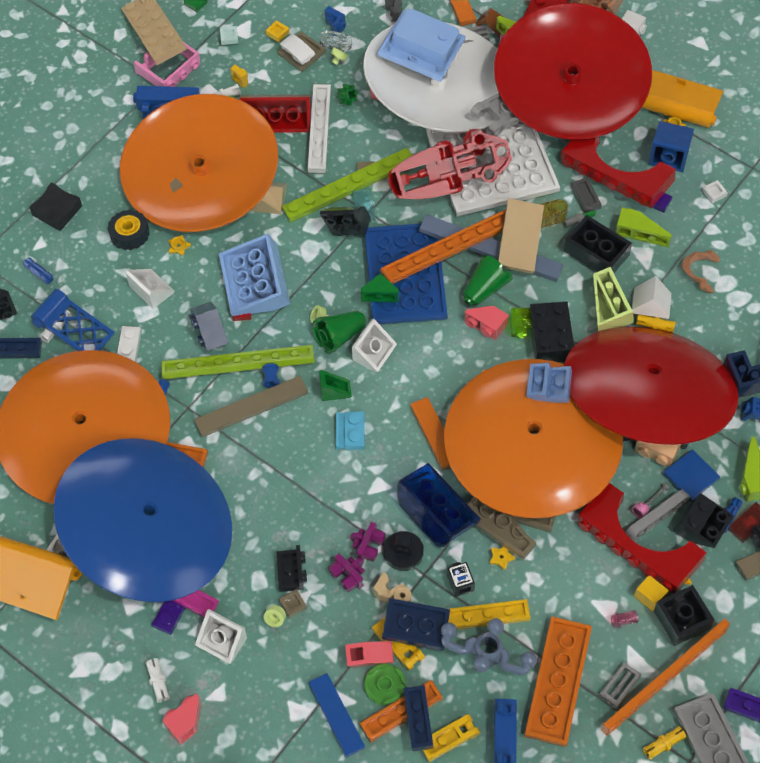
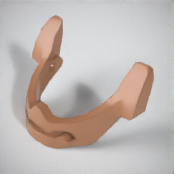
M708 250L706 253L694 252L690 254L682 263L683 270L693 281L700 284L701 290L713 293V288L707 283L706 279L693 275L691 264L697 260H710L718 263L720 260L719 256L713 250Z

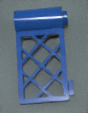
M54 289L31 315V322L35 327L46 328L76 351H83L84 344L92 343L95 344V350L100 351L115 333L69 300L67 295L59 289ZM71 307L76 311L77 316L66 317V310ZM88 319L91 321L92 327L81 328L80 320ZM78 320L79 328L68 329L67 321ZM56 322H64L65 330H57L53 325ZM103 330L108 335L105 338L96 339L95 331ZM93 331L94 339L83 340L82 332ZM79 332L80 341L69 339L68 333Z

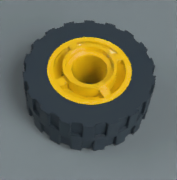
M123 210L120 213H116L108 223L110 239L119 249H137L139 246L144 245L148 240V236H150L146 217L136 210Z

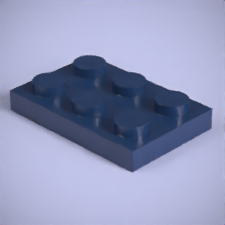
M389 598L382 639L444 651L445 647L441 642V627L449 622L450 609Z

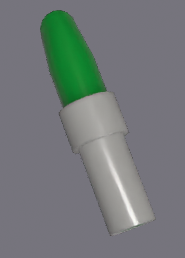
M596 211L580 213L563 221L564 226L568 227L576 223L579 224L586 215L592 218L595 216Z

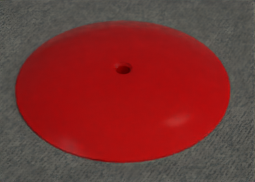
M560 3L534 10L511 26L498 46L494 62V76L503 102L521 122L538 132L552 137L581 140L609 134L634 118L649 95L652 83V64L648 50L641 37L627 22L617 15L588 4Z
M636 326L601 330L579 341L568 353L564 367L571 366L572 369L570 397L589 418L602 427L637 441L675 445L704 440L725 428L735 415L738 406L737 386L727 367L714 354L701 345L675 333Z

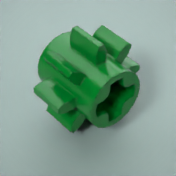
M343 84V88L337 89L336 98L340 100V104L352 105V101H357L358 92L354 89V85Z

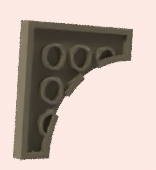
M475 497L460 512L461 518L523 560L536 546V542L518 525L515 516L492 509Z

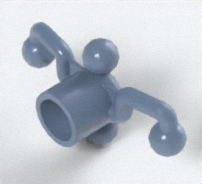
M493 618L488 622L487 628L489 632L482 633L478 638L470 637L466 640L464 647L450 641L457 634V627L453 623L448 622L441 627L442 645L461 655L474 654L475 660L473 665L478 672H486L491 666L499 663L500 668L504 671L525 675L537 663L536 655L530 651L522 654L520 659L522 667L508 663L509 652L502 647V641L497 635L504 629L503 622L498 618ZM488 644L492 645L496 651L485 653L480 647Z

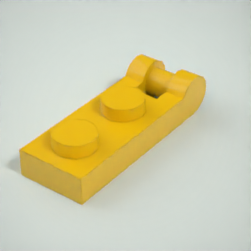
M384 617L372 627V631L381 641H388L382 639L385 623ZM392 641L393 655L408 671L414 667L417 661L421 662L425 659L422 651L416 646ZM408 652H411L412 656L407 658L405 655Z
M470 714L432 734L434 749L422 750L428 762L480 735L481 732L478 727L473 725V719ZM465 726L467 732L462 733L460 728Z

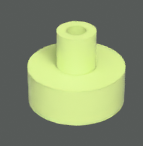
M333 47L331 54L334 55L332 62L338 65L340 60L346 61L348 54Z
M316 305L310 314L311 323L318 317L329 316L326 314V308Z
M277 605L268 607L264 614L265 622L271 627L281 626L286 618L284 609Z

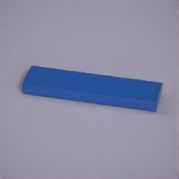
M328 673L308 682L345 757L347 758L365 749V745Z

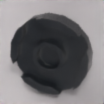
M399 531L392 534L384 545L385 560L393 569L398 571H409L416 565L418 566L424 556V546L421 539L408 531Z

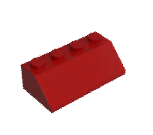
M241 95L240 100L256 109L267 120L274 133L310 132L311 95Z

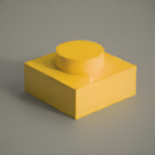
M277 20L265 30L266 35L278 43L290 33L289 27Z
M236 64L230 68L232 80L244 89L249 85L247 72Z

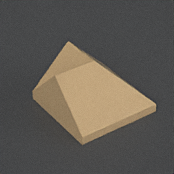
M272 182L265 196L250 211L281 215L287 183Z

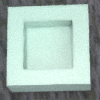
M237 26L220 27L222 45L238 44Z

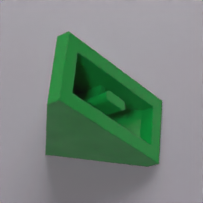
M380 273L361 288V302H399V291Z
M324 370L319 371L322 401L352 397L350 380Z

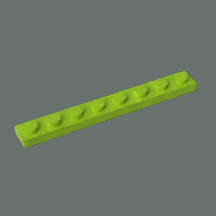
M404 148L283 205L282 210L290 223L387 178L389 171L412 156V153L408 148Z
M313 345L162 361V378L173 379L262 369V366L270 363L277 364L279 367L315 363Z

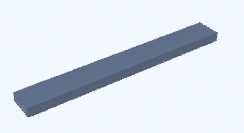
M426 214L419 232L441 240L465 228ZM489 238L467 250L481 255H490L498 260L501 241ZM537 255L533 274L557 282L563 264Z

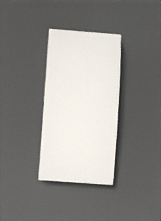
M291 34L280 43L282 49L290 53L293 59L302 65L316 55L306 43L294 34Z

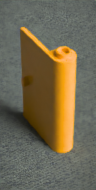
M652 70L651 88L642 108L710 128L711 125H715L717 116L714 114L724 91Z
M1 536L0 601L58 620L70 580L77 581L81 577L82 572L67 556Z

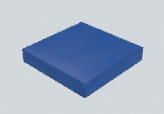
M693 449L663 473L679 491L683 489L690 496V502L699 493H703L720 479V476Z

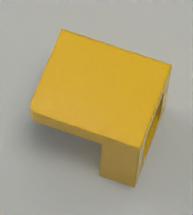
M648 576L636 589L634 597L654 612L657 601L666 598L669 590L653 577Z

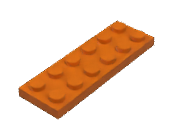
M551 616L524 737L563 747L567 746L592 626Z

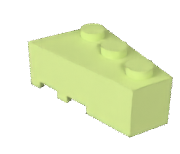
M611 267L594 273L598 331L624 327L634 323L633 311Z

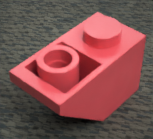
M495 306L472 308L465 311L464 322L469 327L481 331L484 336L496 340L507 327L509 315Z
M392 641L362 642L345 645L347 666L357 668L394 663Z
M197 693L185 698L181 706L167 712L162 720L179 745L197 733L201 709V700Z

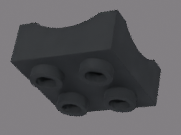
M51 182L44 194L36 202L32 203L29 208L32 216L61 231L82 207L80 197L65 192Z

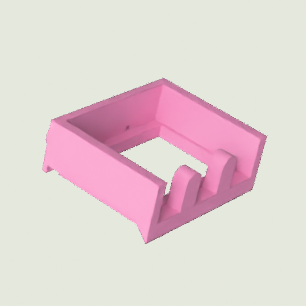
M184 42L187 50L180 54L188 60L165 80H162L150 71L156 63L150 54L146 52L144 54L145 63L141 64L137 60L134 61L135 73L140 74L154 86L175 87L190 72L199 67V52Z

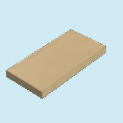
M508 198L498 261L503 265L502 268L530 274L534 273L544 205Z

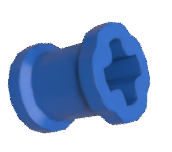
M270 363L262 366V372L265 377L263 381L264 387L271 388L280 384L277 375L279 366L277 364Z

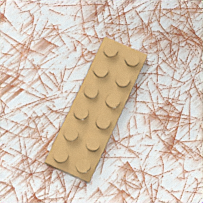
M135 0L121 8L156 65L187 50L184 42L156 0Z

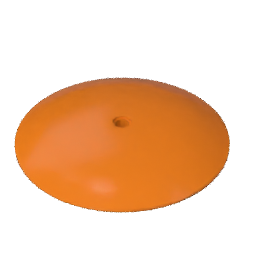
M219 94L185 96L157 108L147 115L133 130L124 146L120 161L122 188L132 207L139 213H142L153 224L180 232H200L216 229L232 223L247 214L265 196L277 171V141L267 120L256 109L241 100ZM177 178L183 186L173 192L170 183Z
M83 350L61 354L48 359L27 372L13 386L0 408V462L6 473L18 487L39 500L54 504L58 484L66 469L88 449L108 441L129 438L151 440L167 445L171 421L170 410L164 391L153 375L144 367L116 353Z
M543 359L508 361L491 367L474 377L454 399L449 409L444 429L447 459L453 473L462 486L473 497L488 507L508 515L523 518L560 516L581 508L592 501L606 488L619 466L623 449V436L602 427L589 418L574 403L570 396L567 403L546 402L527 398L530 364L550 363L551 367H564L562 363ZM530 431H536L537 434H532Z

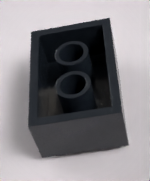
M586 215L565 239L564 252L596 272L611 267L613 273H615L630 256L632 242Z
M568 301L530 304L529 322L534 358L558 363L565 362L568 353L574 347Z

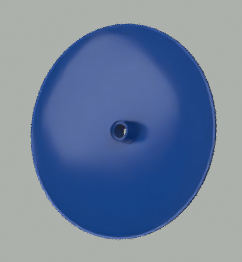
M129 438L108 441L88 449L76 458L66 469L58 484L53 512L60 543L73 564L87 578L113 594L144 602H164L180 599L203 588L217 575L225 563L232 541V520L227 501L213 477L198 462L176 448L145 439Z

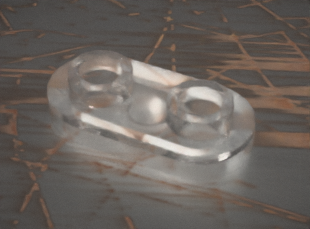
M326 30L319 35V42L322 47L329 49L335 47L343 52L352 48V38L347 34Z

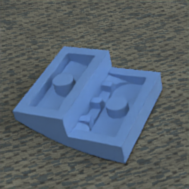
M550 363L530 364L527 398L555 403L569 402L572 378L571 366L551 367Z

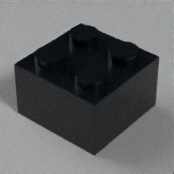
M694 585L657 601L654 608L656 616L674 646L711 629L715 620Z

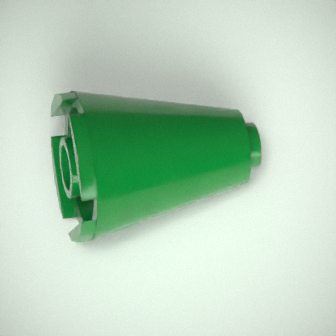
M484 255L463 292L464 302L469 306L479 305L507 285L513 279L511 273L508 270L505 273L502 269L503 265L490 255Z
M359 311L318 317L313 320V323H315V327L312 328L313 334L320 348L324 346L326 349L324 352L331 354L365 327L366 318Z

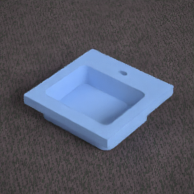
M414 9L403 10L378 50L377 55L441 82L463 45L466 36L460 34L458 28Z

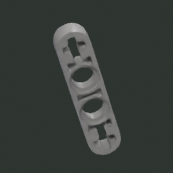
M683 489L678 491L630 526L625 533L630 539L636 541L689 501L690 496Z

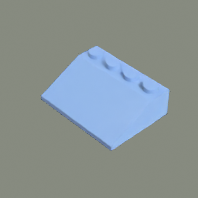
M269 234L219 253L232 316L275 311L290 305L278 246Z

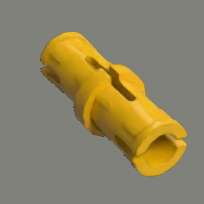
M638 314L636 325L673 333L676 321Z
M678 726L666 735L661 734L656 741L643 747L644 754H648L647 758L651 760L663 751L671 750V746L686 738L685 732H680L682 728Z

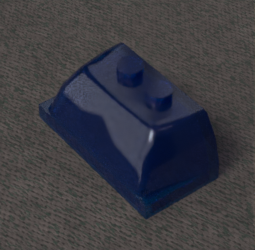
M429 463L398 481L397 498L399 506L438 548L445 547L458 536L477 525L481 520Z

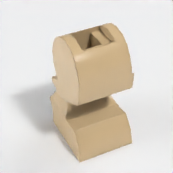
M383 572L373 588V595L378 601L388 603L389 598L411 602V591L405 585L399 584L393 589H387L389 587V578Z

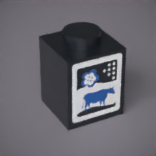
M456 562L447 568V577L455 597L474 591L475 582L467 562Z

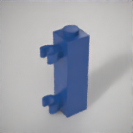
M137 86V91L133 94V102L136 103L137 109L141 110L143 113L142 117L145 118L150 114L151 106L171 102L185 96L200 94V88Z
M495 699L494 763H516L517 699Z

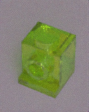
M511 308V337L525 338L527 336V329H531L530 308Z

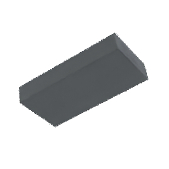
M588 178L571 182L570 187L584 213L601 209L602 204Z

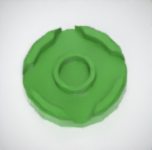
M379 664L368 671L364 688L366 695L372 702L377 705L389 706L403 697L406 680L398 667L389 664Z

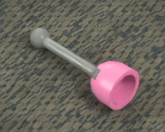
M664 483L662 488L646 503L639 502L632 507L633 514L638 519L647 515L650 510L649 505L664 491L669 490L670 485Z

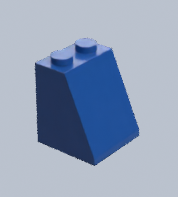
M659 121L648 165L656 166L661 161L675 168L676 171L683 173L694 129Z

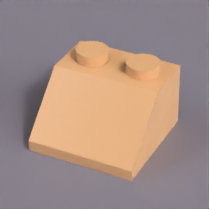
M637 441L635 451L643 457L655 460L662 466L670 467L680 450L681 444L665 445Z

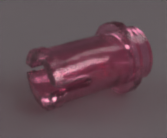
M636 610L620 614L615 612L614 615H611L612 626L618 629L623 625L638 623L639 621Z

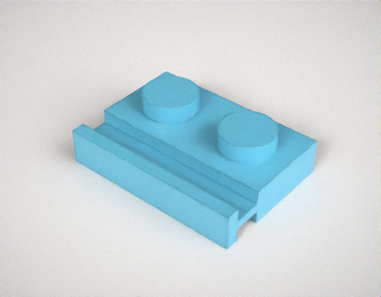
M364 411L336 412V450L343 448L345 450L365 449Z

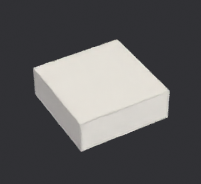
M718 180L702 188V192L711 203L727 197L728 194Z

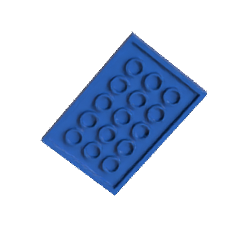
M421 224L368 227L365 240L369 282L381 273L380 268L439 241V239L419 232ZM442 261L394 283L393 285L399 291V302H371L372 319H375L378 324L448 319Z

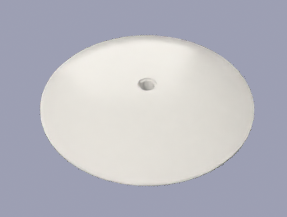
M447 23L458 28L459 33L466 36L465 40L473 41L463 43L441 82L377 55L378 50L393 26L380 32L370 42L365 52L363 65L366 81L377 99L397 116L427 129L454 133L467 132L470 129L480 130L490 126L495 121L488 112H485L478 119L470 112L476 103L499 93L494 76L497 48L482 36L464 27Z

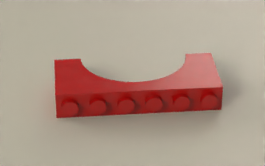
M600 137L571 140L561 151V163L564 166L570 167L581 175H585L595 182L601 183L609 189L615 190L650 209L675 181L676 169L661 161L656 166L640 172L621 171L607 165L596 152L600 144Z
M609 483L578 515L577 524H579L583 531L594 535L599 543L609 546L614 554L624 557L632 567L643 571L646 577H653L668 589V592L673 594L678 592L704 562L707 552L692 541L672 551H654L634 542L624 532L618 519L617 511L623 503L624 493Z

